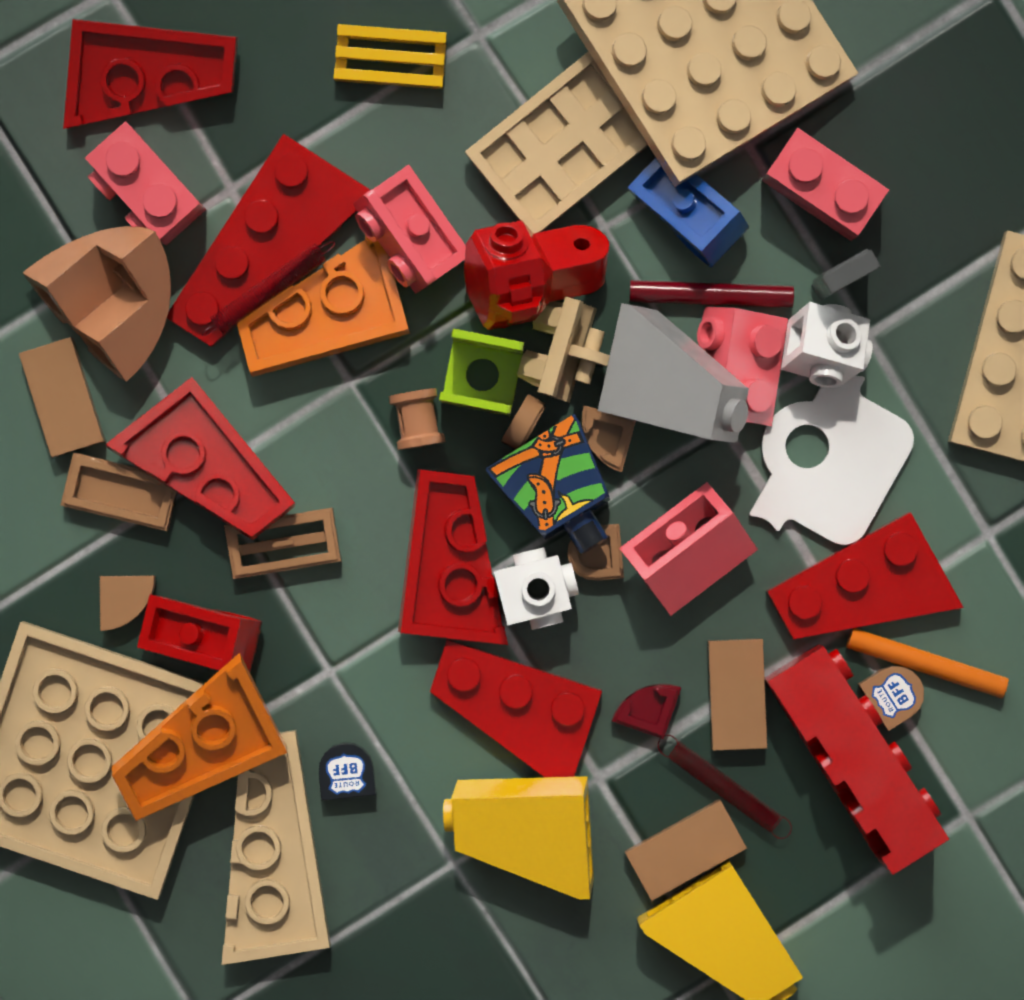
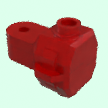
M521 220L511 223H499L492 227L475 230L466 243L464 276L466 292L482 325L488 330L534 321L549 302L565 299V296L572 298L597 291L605 282L609 241L600 230L587 225H573L533 233Z

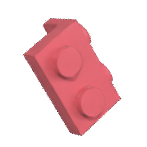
M409 164L352 204L358 212L355 218L362 232L372 242L378 240L390 257L387 260V264L395 279L404 287L410 286L415 294L465 260L466 245Z
M705 307L702 321L697 331L698 345L749 388L746 400L748 405L746 423L772 426L788 318L739 308Z

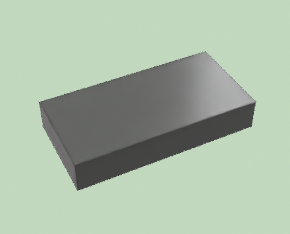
M865 249L822 273L813 280L812 287L820 301L869 275L881 267L872 249Z

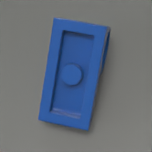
M657 158L628 186L632 195L667 224L679 240L709 267H713L749 229V225L741 212L697 174L674 187Z

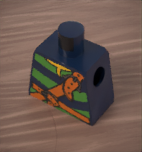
M575 414L485 468L493 482L545 540L565 529L578 552L582 555L608 539L607 534L592 511L607 503L610 497Z

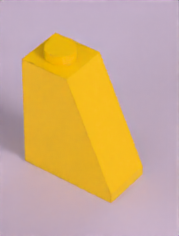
M588 776L457 780L451 799H444L443 803L445 832H454L455 851L576 899H590L594 882Z
M729 859L637 917L639 926L645 935L745 1000H786L797 991L795 983L803 978Z

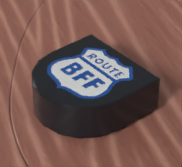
M342 742L333 745L324 753L319 763L321 801L376 795L374 765L371 756L363 747L356 743Z

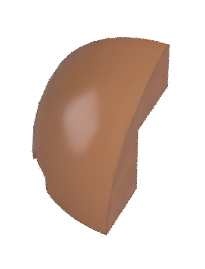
M124 226L94 232L54 250L23 272L25 278L54 315L62 323H68L80 335L87 345L88 351L125 382L141 368L154 350L166 322L171 297L168 260L163 245L155 231L138 226Z

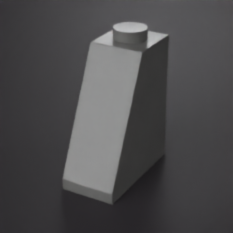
M621 303L597 411L709 440L737 443L739 432L745 426L748 417L746 400L749 388L658 310Z

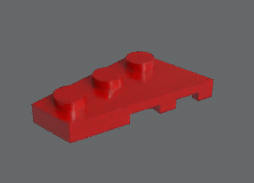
M72 19L63 129L234 92L239 37Z
M193 377L105 444L115 454L251 540H254L295 507V502Z
M417 469L398 626L399 633L508 645L505 626L502 624L497 600L498 592L495 577L492 575L486 545L487 537L474 476Z
M911 512L905 513L860 538L858 541L849 544L766 590L792 639L964 608Z
M449 639L446 640L430 689L433 695L543 777L575 776L602 694L601 689Z

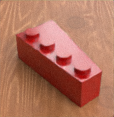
M817 644L766 676L765 682L878 861L894 875L950 840L936 819L942 814L927 790L923 787L918 791L909 778L907 772L912 769V766L898 744L894 741L888 745L879 732L877 726L882 724L883 721L869 698L864 695L858 699L849 686L847 680L854 675L840 652L834 649L828 653L824 646Z

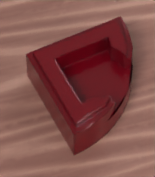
M652 684L642 687L631 693L621 702L611 720L664 739L681 687L673 684Z

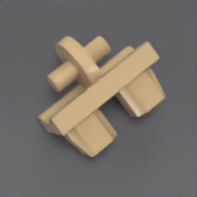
M566 296L563 303L549 302L537 319L533 321L534 330L554 335L549 353L544 355L526 350L522 355L517 376L538 387L537 392L570 403L576 381L590 384L595 366H608L610 355L600 352L605 332L592 328L597 309L583 304L581 300Z

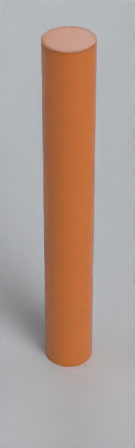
M857 628L851 629L846 644L848 649L1001 699L1007 690L1009 682L1007 677Z

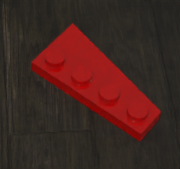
M283 133L172 305L167 319L209 346H216L237 324L235 323V326L233 325L231 329L226 330L223 334L216 326L211 327L214 323L210 317L214 320L212 315L216 318L214 314L218 316L217 312L222 317L219 312L220 310L227 319L221 309L229 317L224 307L231 315L226 308L227 306L233 313L228 306L229 304L235 311L230 302L236 309L235 304L241 310L237 302L242 308L243 306L239 300L244 306L245 304L241 298L247 304L243 296L249 302L244 293L251 300L246 291L255 301L248 290L257 299L251 288L259 297L255 289L260 295L261 293L257 287L262 293L263 291L258 286V283L265 291L260 282L269 292L262 280L271 290L264 278L273 288L267 277L270 279L269 275L272 277L271 274L274 275L273 272L276 273L278 269L282 272L280 267L284 270L282 266L286 268L285 264L288 266L287 263L290 264L289 261L292 262V259L296 263L294 258L298 261L296 256L300 259L298 254L302 257L301 253L304 255L303 251L306 253L305 250L308 251L307 248L312 252L310 247L314 250L312 245L315 247L314 243L319 247L328 241L357 212L352 204L369 192L370 189ZM211 327V328L208 329L203 335H206V334H208V333H210V334L207 335V336H202V333H203L207 328Z

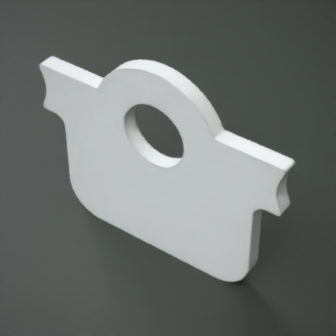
M854 376L841 387H820L813 401L797 402L782 408L773 416L772 426H766L762 436L761 450L765 466L771 475L749 512V516L766 520L776 531H780L787 520H794L836 544L847 545L858 541L869 527L913 448L914 435L911 427L902 418L861 395L860 388L865 380L863 376ZM802 425H811L820 429L828 442L826 457L819 465L812 468H802L795 465L786 453V440L789 434L795 428Z

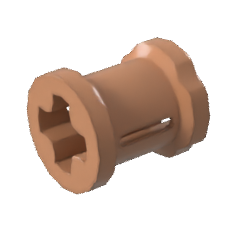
M436 388L388 396L390 405L396 406L401 434V439L396 442L398 450L445 442L444 434L438 432L433 399L438 397Z

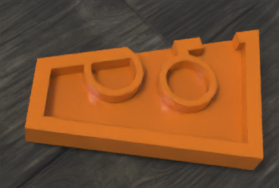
M365 236L364 241L342 255L337 254L322 264L323 268L297 285L287 287L281 294L278 293L276 297L271 298L272 300L269 299V302L267 301L265 305L260 306L258 310H253L254 313L251 312L247 318L244 317L242 321H237L247 365L252 377L410 334L397 283L387 264V260L390 258L378 240L372 242Z
M237 654L112 766V777L136 821L287 753L286 744L241 654Z

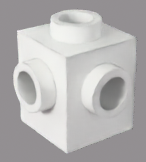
M809 302L788 320L781 370L808 377L812 384L820 387L835 388L843 386L858 373L863 372L870 362L873 350L872 341L868 340L870 319L854 315L849 308L842 305H820Z
M545 547L513 555L514 566L494 571L507 625L529 620L531 629L534 630L564 622L561 612L572 609L569 597L579 595L572 564L561 565L558 555L547 557ZM540 578L548 583L549 589L545 596L534 598L528 593V584L533 579Z

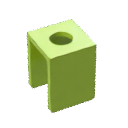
M453 329L451 336L453 344L444 390L440 392L439 401L444 404L511 416L518 380L517 372L523 355L524 342ZM478 359H487L496 365L499 378L493 388L487 391H478L469 385L466 373L472 362Z

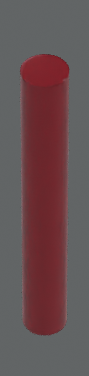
M630 280L629 302L793 308L794 286Z

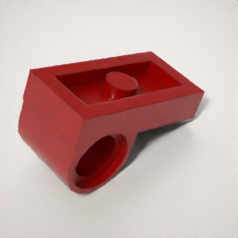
M150 594L137 648L218 671L240 653L249 672H251L262 621L244 615L207 609Z

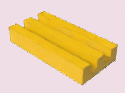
M338 24L333 79L340 82L443 89L447 32ZM349 39L435 46V53L348 47ZM347 59L433 66V75L347 69Z

